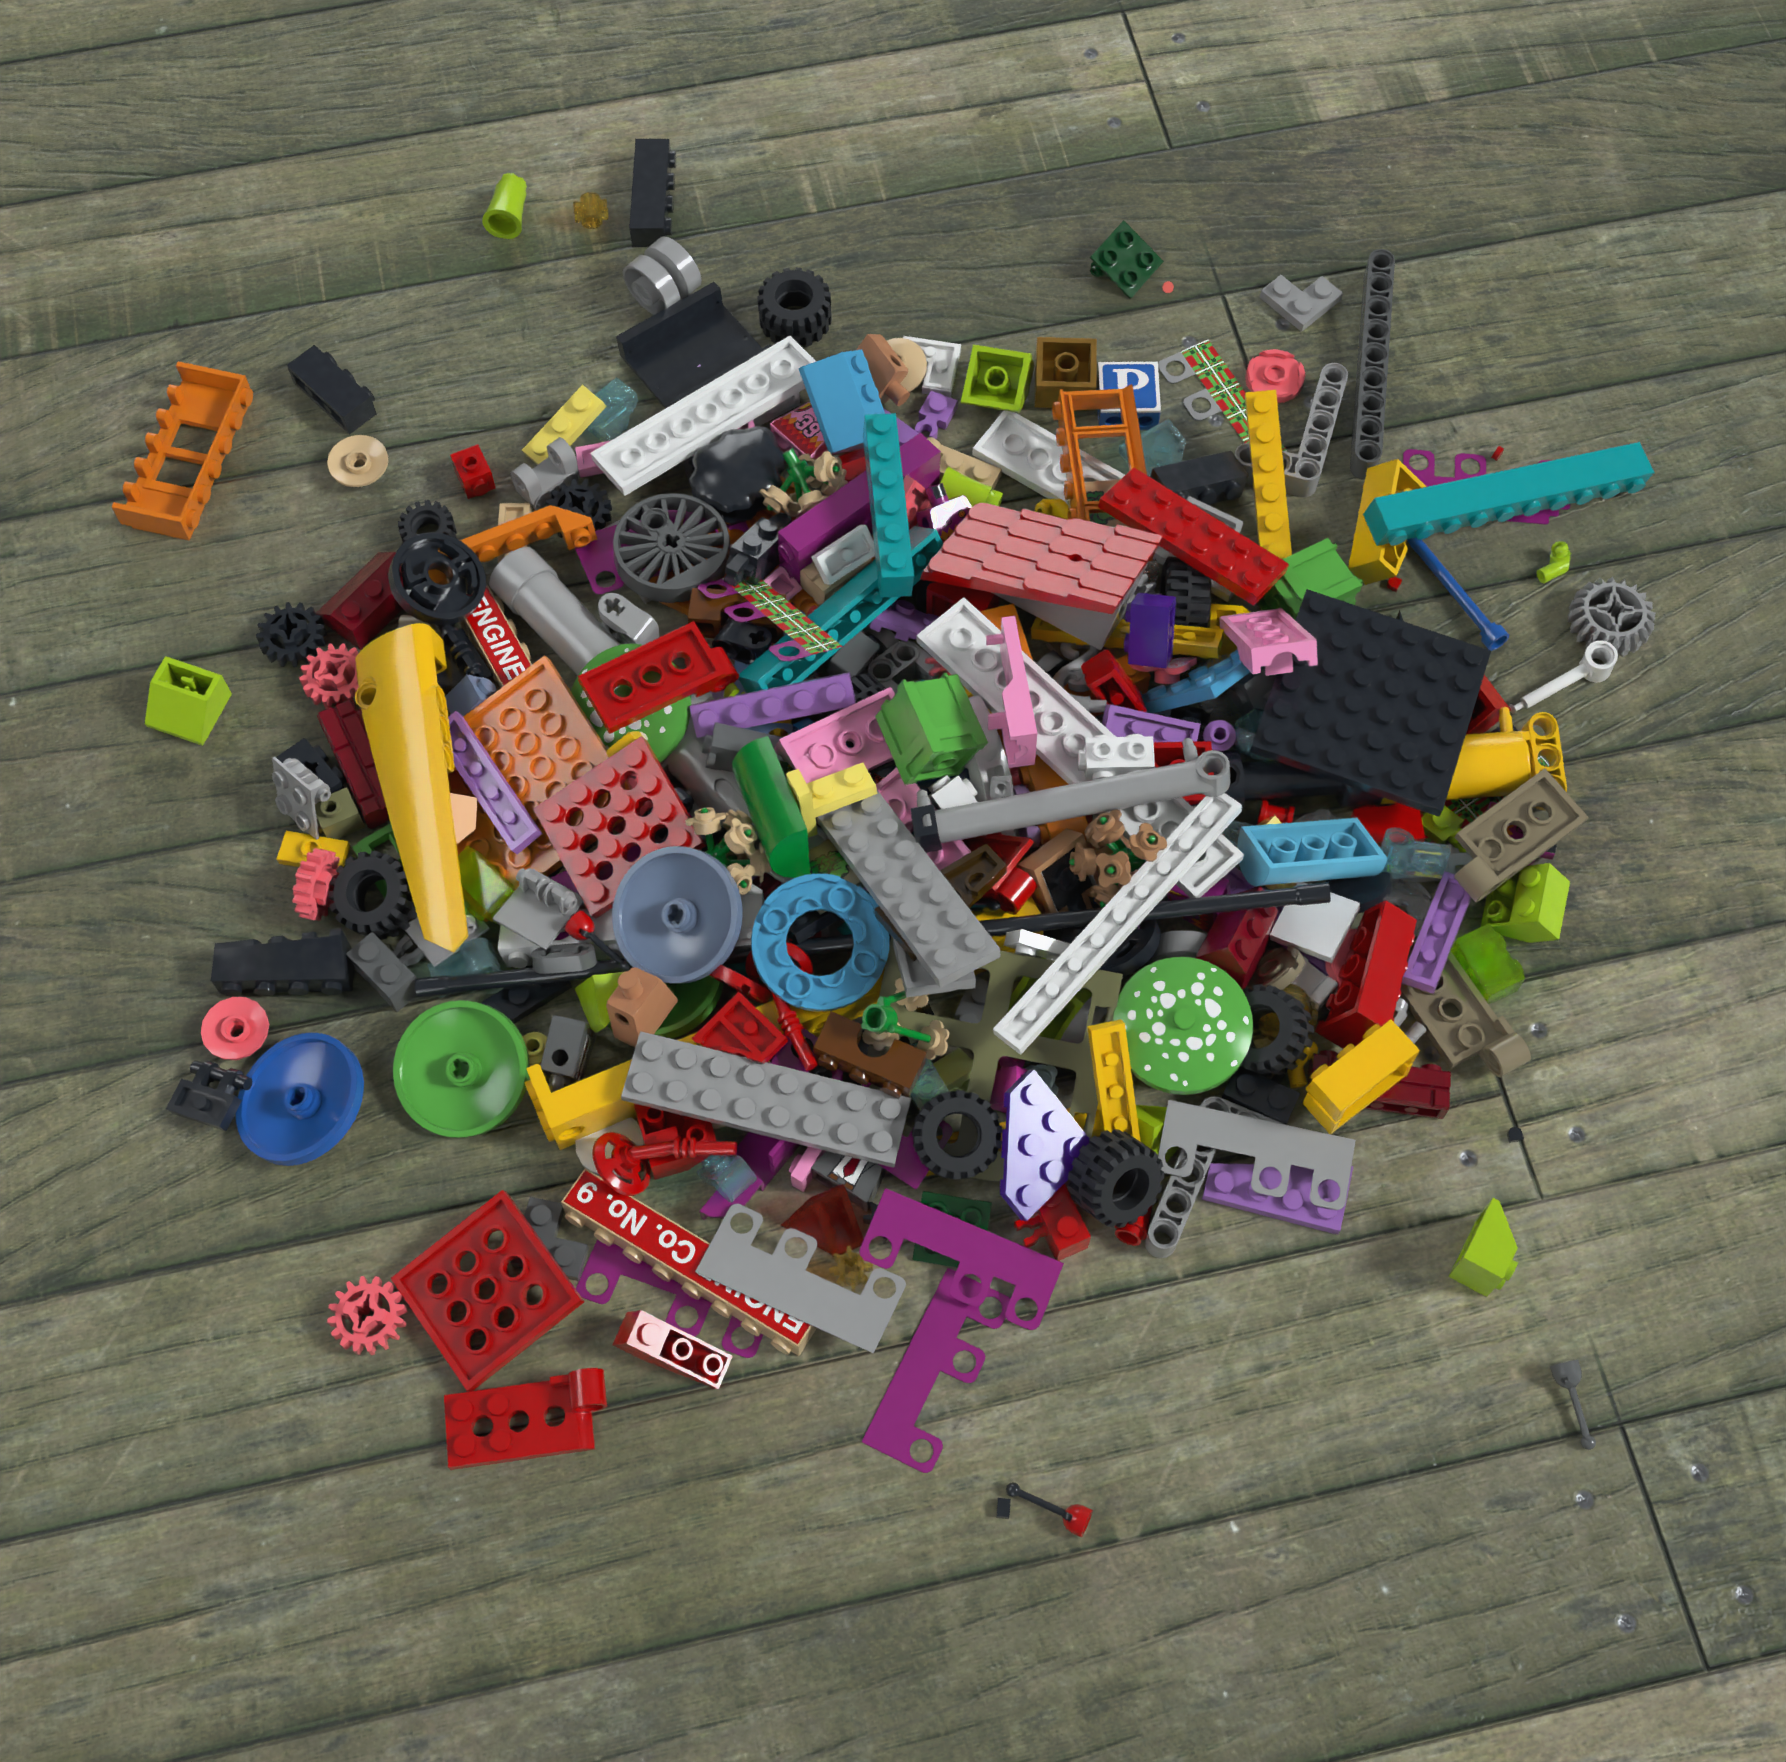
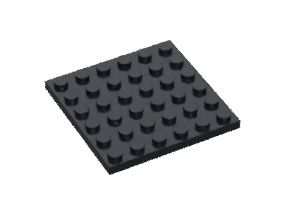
M1306 589L1295 621L1316 639L1318 665L1309 666L1305 660L1298 661L1297 657L1292 653L1293 672L1276 674L1250 752L1439 817L1445 805L1491 650Z

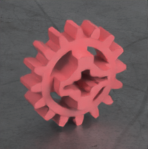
M330 643L327 651H323L318 647L316 649L318 654L316 657L310 655L306 657L309 665H301L303 676L299 678L306 696L311 697L315 705L323 702L325 709L330 708L332 703L338 705L347 700H351L354 703L353 697L358 689L355 658L359 654L357 649L353 647L348 651L344 643L339 646V649H335L333 644Z
M314 848L313 853H307V861H301V866L295 874L297 879L296 885L293 886L294 898L292 900L293 903L297 904L294 911L299 913V917L321 921L322 916L326 917L328 915V907L334 903L333 900L329 899V891L334 890V886L330 882L332 877L337 879L339 875L336 870L339 867L337 865L340 858L335 856V852Z
M364 1276L360 1277L358 1286H354L348 1281L346 1283L348 1291L345 1294L340 1291L335 1293L340 1300L339 1303L329 1304L328 1307L335 1313V1316L327 1319V1323L331 1327H336L331 1332V1335L336 1340L341 1339L340 1345L345 1350L353 1345V1352L356 1355H360L364 1347H366L370 1355H375L377 1345H381L385 1350L389 1349L387 1340L390 1337L399 1340L400 1336L395 1330L397 1327H406L407 1324L399 1317V1315L408 1312L404 1304H399L404 1299L399 1291L393 1293L395 1287L389 1281L382 1287V1280L377 1276L374 1277L371 1284L368 1283ZM382 1297L387 1299L390 1312L381 1308L383 1303ZM370 1310H372L373 1316H367L365 1321H363L362 1315H368ZM345 1319L354 1323L352 1327L353 1335L348 1332Z

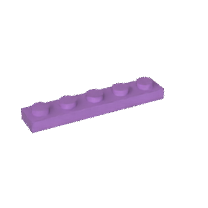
M850 672L691 704L689 707L696 737L699 738L704 737L705 734L712 735L715 722L739 728H748L846 708L855 704L856 699Z
M455 711L448 717L454 766L511 851L518 854L543 833L463 716Z

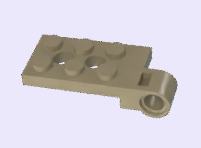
M1544 768L1455 835V839L1473 860L1461 868L1454 875V878L1476 903L1584 824L1589 817ZM1537 806L1543 807L1548 812L1549 818L1544 821L1536 819L1532 814V808ZM1510 825L1519 826L1523 831V838H1511L1507 833V827Z
M1451 951L1439 979L1441 988L1435 990L1434 994L1401 983V999L1408 1003V1009L1417 1022L1426 1028V1035L1450 1069L1479 1054L1489 1070L1495 1076L1502 1077L1531 1060L1529 1048L1523 1038L1514 1032L1503 1015L1499 1018L1496 1016ZM1447 1003L1453 1004L1459 1009L1460 1015L1449 1017L1444 1013L1442 1006Z

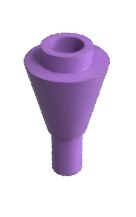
M1216 720L1206 726L1203 739L1204 741H1211L1212 750L1225 751L1234 744L1236 732L1230 723Z

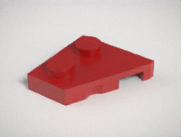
M740 992L691 1038L698 1046L743 1056L761 1064L768 1062L789 1041Z

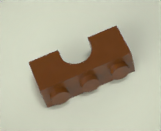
M709 587L706 588V590L709 593L721 594L726 591L713 589ZM692 588L688 624L694 621L704 638L714 639L730 617L725 613L724 609L749 601L739 593L715 599L708 598L698 588ZM780 594L786 599V594ZM737 608L733 613L738 617H750L754 614V611L749 608ZM766 616L747 621L748 623L769 629L772 634V643L778 642L784 636V631Z
M831 1011L813 1047L817 1063L830 1071H836V1069L844 1071L857 1083L863 1085L871 1083L881 1087L882 1092L897 1099L900 1096L910 1097L925 1065L927 1052L894 1039L886 1054L880 1057H869L863 1054L858 1047L862 1038L861 1024Z

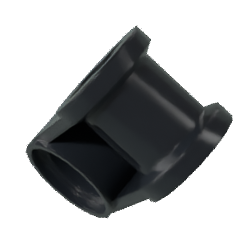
M729 617L712 641V647H722L729 659L750 665L771 647L772 634L765 627L748 622H737Z

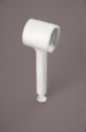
M1607 641L1592 642L1587 647L1582 660L1579 662V666L1520 698L1521 702L1516 705L1510 704V713L1517 715V711L1521 708L1528 709L1583 677L1590 682L1606 680L1610 676L1618 658L1616 648ZM1594 658L1600 659V660H1602L1605 664H1604V665L1596 664L1592 659H1594Z

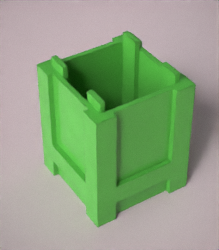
M1326 538L1282 559L1289 564L1286 573L1257 604L1263 611L1282 608L1296 620L1306 589L1355 605V597L1361 590L1363 580H1358L1351 573L1336 552L1337 544H1332L1329 538Z
M944 673L939 679L920 682H907L906 679H903L897 686L898 692L890 701L888 699L881 705L882 710L876 714L875 718L904 784H913L917 781L944 777L946 775L948 777L959 775L975 754L988 744V741L958 674L948 675Z

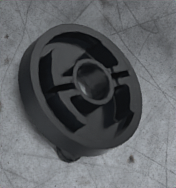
M423 533L409 538L399 547L389 567V585L398 604L414 618L436 625L440 630L446 625L454 627L456 623L468 618L475 611L484 596L486 576L479 558L465 543L446 534ZM428 570L443 572L447 576L449 583L440 585L433 582L429 577ZM401 572H402V581H403L404 587L402 586V583H401ZM463 577H465V578H466V581H467V588H468V589H467V594H469V595L472 594V596L466 595V583H465V579H464Z
M1098 904L1092 905L1093 909L1101 908ZM1157 920L1142 921L1139 924L1140 929L1137 926L1099 970L1123 974V978L1145 965L1157 950L1160 942L1161 932ZM1086 927L1065 929L1060 941L1071 944Z

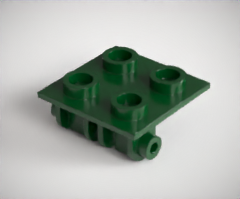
M1123 220L1091 255L1090 259L1093 262L1091 263L1090 272L1095 277L1106 274L1131 299L1164 261Z
M927 1191L922 1192V1204L988 1231L992 1202ZM915 1243L912 1260L958 1268L959 1261Z

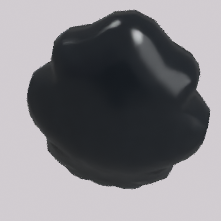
M761 426L747 429H731L725 431L718 441L699 448L692 460L694 473L689 479L693 497L711 505L721 515L725 524L729 526L750 521L758 511L767 509L763 504L765 497L759 491L761 489L767 491L771 485L780 489L783 485L780 475L787 465L782 456L784 452L779 448L776 436L767 427Z

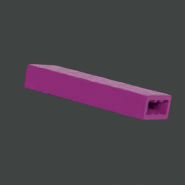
M920 432L900 446L903 479L907 475L926 489L939 484L941 451ZM866 471L778 531L779 567H783L787 571L789 578L794 577L800 586V571L813 562L811 556L859 525H866L871 536H873Z

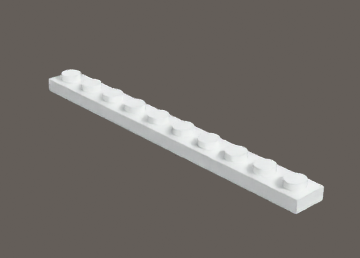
M1226 793L1217 797L1205 796L1166 839L1167 847L1157 853V859L1153 862L1146 861L1131 877V881L1119 890L993 1028L994 1035L1021 1055L1240 814L1242 805Z

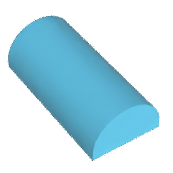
M1358 818L1241 826L1237 848L1244 854L1242 861L1239 863L1240 869L1247 882L1253 886L1376 876L1381 873L1388 860Z

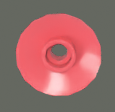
M231 997L219 1001L209 1009L202 1021L201 1036L203 1044L212 1055L223 1060H240L251 1056L261 1048L268 1036V1017L258 1002L247 997ZM243 1029L241 1035L233 1037L235 1030Z

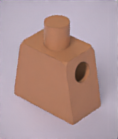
M867 334L857 350L862 349L868 361V367L874 384L878 389L881 403L885 404L891 399L897 406H901L910 396V392L901 385V382L908 374V368L881 334Z
M636 967L619 976L618 987L606 1004L613 1035L616 1039L636 1047L640 1031L655 1034L678 1002L677 997L660 978Z

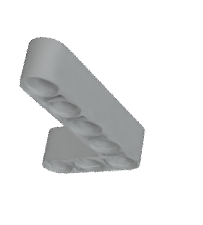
M1329 363L1321 371L1298 454L1282 451L1287 494L1309 497L1317 489L1348 378L1347 369L1339 363ZM1243 443L1237 447L1235 456L1249 475L1246 483L1253 485L1249 443Z
M1216 1096L1208 1097L1200 1105L1205 1108L1283 1124ZM1208 1147L1209 1150L1206 1152L1196 1150L1192 1170L1196 1181L1185 1182L1180 1176L1171 1174L1145 1239L1146 1249L1152 1256L1166 1258L1176 1249L1216 1148ZM1184 1149L1181 1150L1174 1169H1180L1186 1165L1188 1158ZM1172 1201L1178 1202L1182 1205L1184 1211L1173 1213L1167 1208L1166 1204ZM1158 1232L1166 1233L1170 1237L1171 1242L1165 1245L1159 1244L1153 1235Z

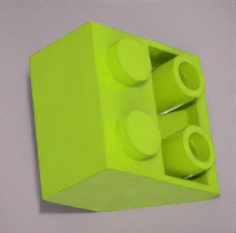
M165 656L150 682L145 725L146 727L203 746L232 693L222 675Z
M1550 863L1524 867L1487 895L1480 928L1486 932L1528 943L1559 940L1570 881Z

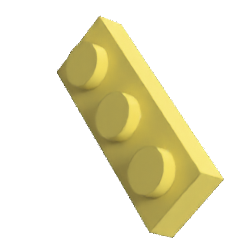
M582 385L522 451L537 465L548 458L547 446L561 437L571 446L606 408V405Z

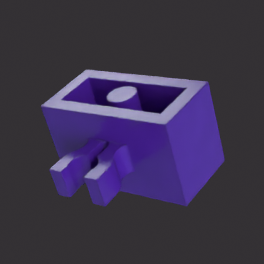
M1137 593L1133 601L1127 604L1125 621L1130 623V632L1125 636L1124 652L1129 653L1128 664L1167 668L1173 657L1175 596Z

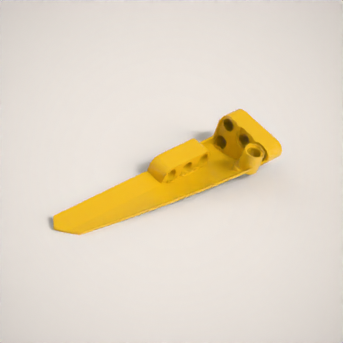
M416 623L395 629L376 638L359 652L355 658L358 680L355 701L361 707L383 797L424 939L454 953L467 939L468 930L448 773H452L455 768L446 698L437 682V674L446 670L447 664L443 639L429 625Z

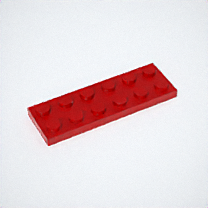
M1132 468L1099 500L1098 508L1130 528L1162 535L1163 538L1159 545L1161 548L1253 606L1277 583L1288 569L1289 564L1136 468Z

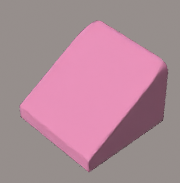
M781 566L763 579L765 583L779 594H786L787 601L802 590V587L794 577L790 579L787 571Z

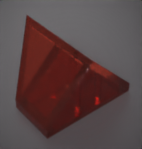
M844 1184L810 1197L781 1224L786 1229L793 1228L815 1238L817 1247L832 1255L833 1258L861 1247L864 1240Z

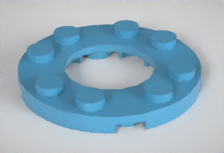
M832 874L803 875L779 886L767 897L754 921L751 935V951L754 965L764 984L784 1002L808 1011H832L844 1008L858 1001L878 981L889 953V932L875 917L874 908L878 907L876 901L862 887H858L840 878V876ZM824 910L835 913L846 922L852 932L854 947L851 958L844 968L832 975L815 976L803 972L794 965L788 955L786 945L788 930L796 918L808 911Z

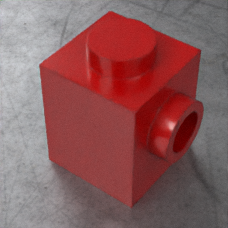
M478 444L450 454L455 473L468 499L485 495L489 491L496 489L492 472Z

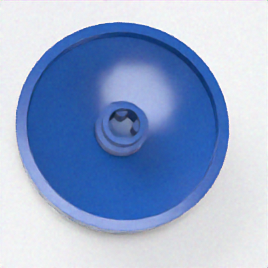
M302 1033L280 1041L267 1050L246 1075L252 1078L253 1082L249 1090L240 1089L238 1098L242 1102L236 1111V1125L244 1144L253 1153L270 1163L293 1166L307 1163L322 1156L345 1136L359 1112L363 1099L364 1078L357 1057L339 1040L323 1033Z

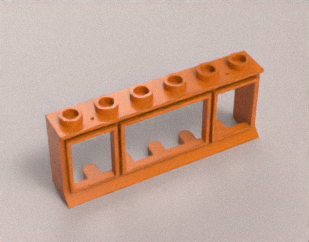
M1132 384L1123 389L1063 392V389H1060L1057 402L1052 404L1053 420H1058L1059 428L1056 429V443L1058 447L1062 446L1063 454L1060 455L1061 473H1066L1067 481H1064L1065 500L1070 499L1071 508H1068V520L1077 518L1090 521L1089 513H1106L1098 508L1099 501H1087L1078 439L1124 436L1129 469L1136 468L1147 475ZM1120 408L1122 424L1076 427L1074 411Z

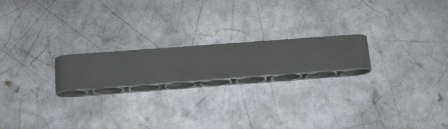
M1376 249L1370 253L1363 278L1350 471L1355 477L1362 480L1366 477L1367 468L1379 464L1383 449L1395 268L1394 255L1385 249Z

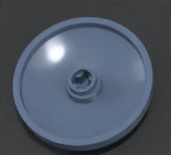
M681 846L661 848L638 860L620 882L612 910L614 936L621 953L632 967L639 968L660 978L664 983L675 984L700 980L710 975L720 964L722 965L730 956L738 941L743 919L741 895L734 878L719 860L706 852Z

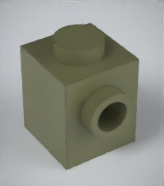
M347 787L332 793L327 801H320L315 804L318 833L324 832L327 838L340 839L365 828Z

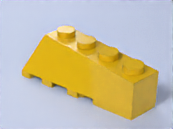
M1399 459L1367 468L1348 566L1349 570L1359 579H1362L1365 585L1397 576L1408 548L1406 546L1407 540L1391 546L1389 543L1377 546L1363 513L1374 498L1427 487Z

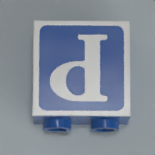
M1098 362L1096 390L1123 389L1132 384L1140 430H1158L1161 413L1158 362ZM1120 408L1097 409L1098 426L1122 424Z

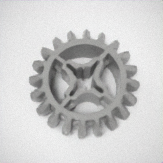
M1613 576L1607 582L1599 578L1594 584L1588 582L1583 589L1576 592L1574 600H1572L1569 606L1570 613L1567 622L1572 623L1570 632L1578 633L1576 642L1585 641L1587 643L1586 649L1592 642L1607 641L1616 648L1620 656L1624 657L1629 651L1635 653V651L1639 650L1640 646L1646 644L1649 635L1654 630L1653 622L1656 613L1651 611L1653 602L1645 601L1646 592H1636L1637 584L1629 587L1626 586L1625 579L1620 583H1616ZM1627 628H1633V629H1631V630H1629V631H1626V632H1619L1620 630H1626Z

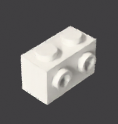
M946 775L928 787L931 792L928 798L937 810L977 802L974 796L978 793L967 778L961 780L959 776L950 779Z

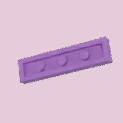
M1446 871L1443 873L1402 979V984L1432 994L1435 992L1471 900L1469 894L1454 878L1455 874Z

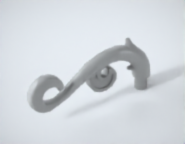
M1062 642L1060 644L1061 654L1073 661L1062 667L1053 676V679L1063 689L1068 684L1069 689L1075 692L1090 690L1086 684L1081 665L1097 655L1099 649L1091 645H1076V643ZM1081 648L1089 650L1080 657L1079 651H1076V649ZM1070 694L1088 712L1104 713L1107 700H1091L1090 696L1083 697Z

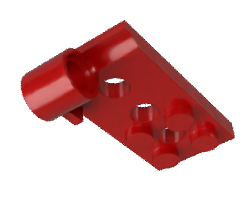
M693 621L579 675L578 682L608 733L611 734L692 694L697 698L710 691L714 693L723 691L729 684L735 683L738 680L739 674L722 647L711 649ZM676 658H685L690 662V665L685 669H677L672 665V662ZM654 671L660 674L661 679L656 683H648L643 679V676L647 672ZM620 685H626L632 689V693L627 697H619L614 693V689Z
M994 833L962 839L971 852L987 843L1006 863L1007 873L981 898L995 899L1000 902V909L1006 913L1016 915L1037 889L1034 879L1022 869L1015 867L1034 843L1032 839Z
M584 1368L572 1371L566 1375L552 1376L548 1381L444 1395L448 1468L455 1470L595 1450L592 1412L607 1408L604 1370L601 1368ZM560 1408L565 1411V1419L562 1424L556 1427L547 1425V1413L551 1409ZM518 1413L527 1414L529 1416V1424L526 1429L520 1432L510 1429V1420L514 1415ZM482 1418L491 1419L493 1422L492 1431L484 1437L476 1436L474 1434L476 1422Z

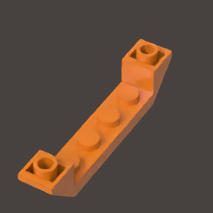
M549 505L460 541L471 548L482 563L491 561L499 555L514 551L540 539H547L558 532H561L569 550L575 547L586 546L591 541L597 540V535L591 517ZM428 570L429 577L433 582L440 585L448 584L446 575L443 572Z

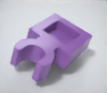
M930 391L919 411V420L921 421L916 424L915 431L918 433L929 431V437L937 439L938 427L946 430L958 408V400Z

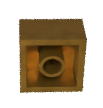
M1037 337L1035 407L1052 408L1053 402H1057L1060 389H1063V392L1096 390L1097 339Z

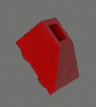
M634 1104L645 1145L674 1141L676 1137H680L681 1141L684 1137H688L689 1141L692 1137H695L697 1141H716L711 1122ZM668 1155L648 1159L654 1179L657 1180L688 1171L711 1155H696L695 1159H692L690 1155H688V1158H683L682 1155H680V1158Z

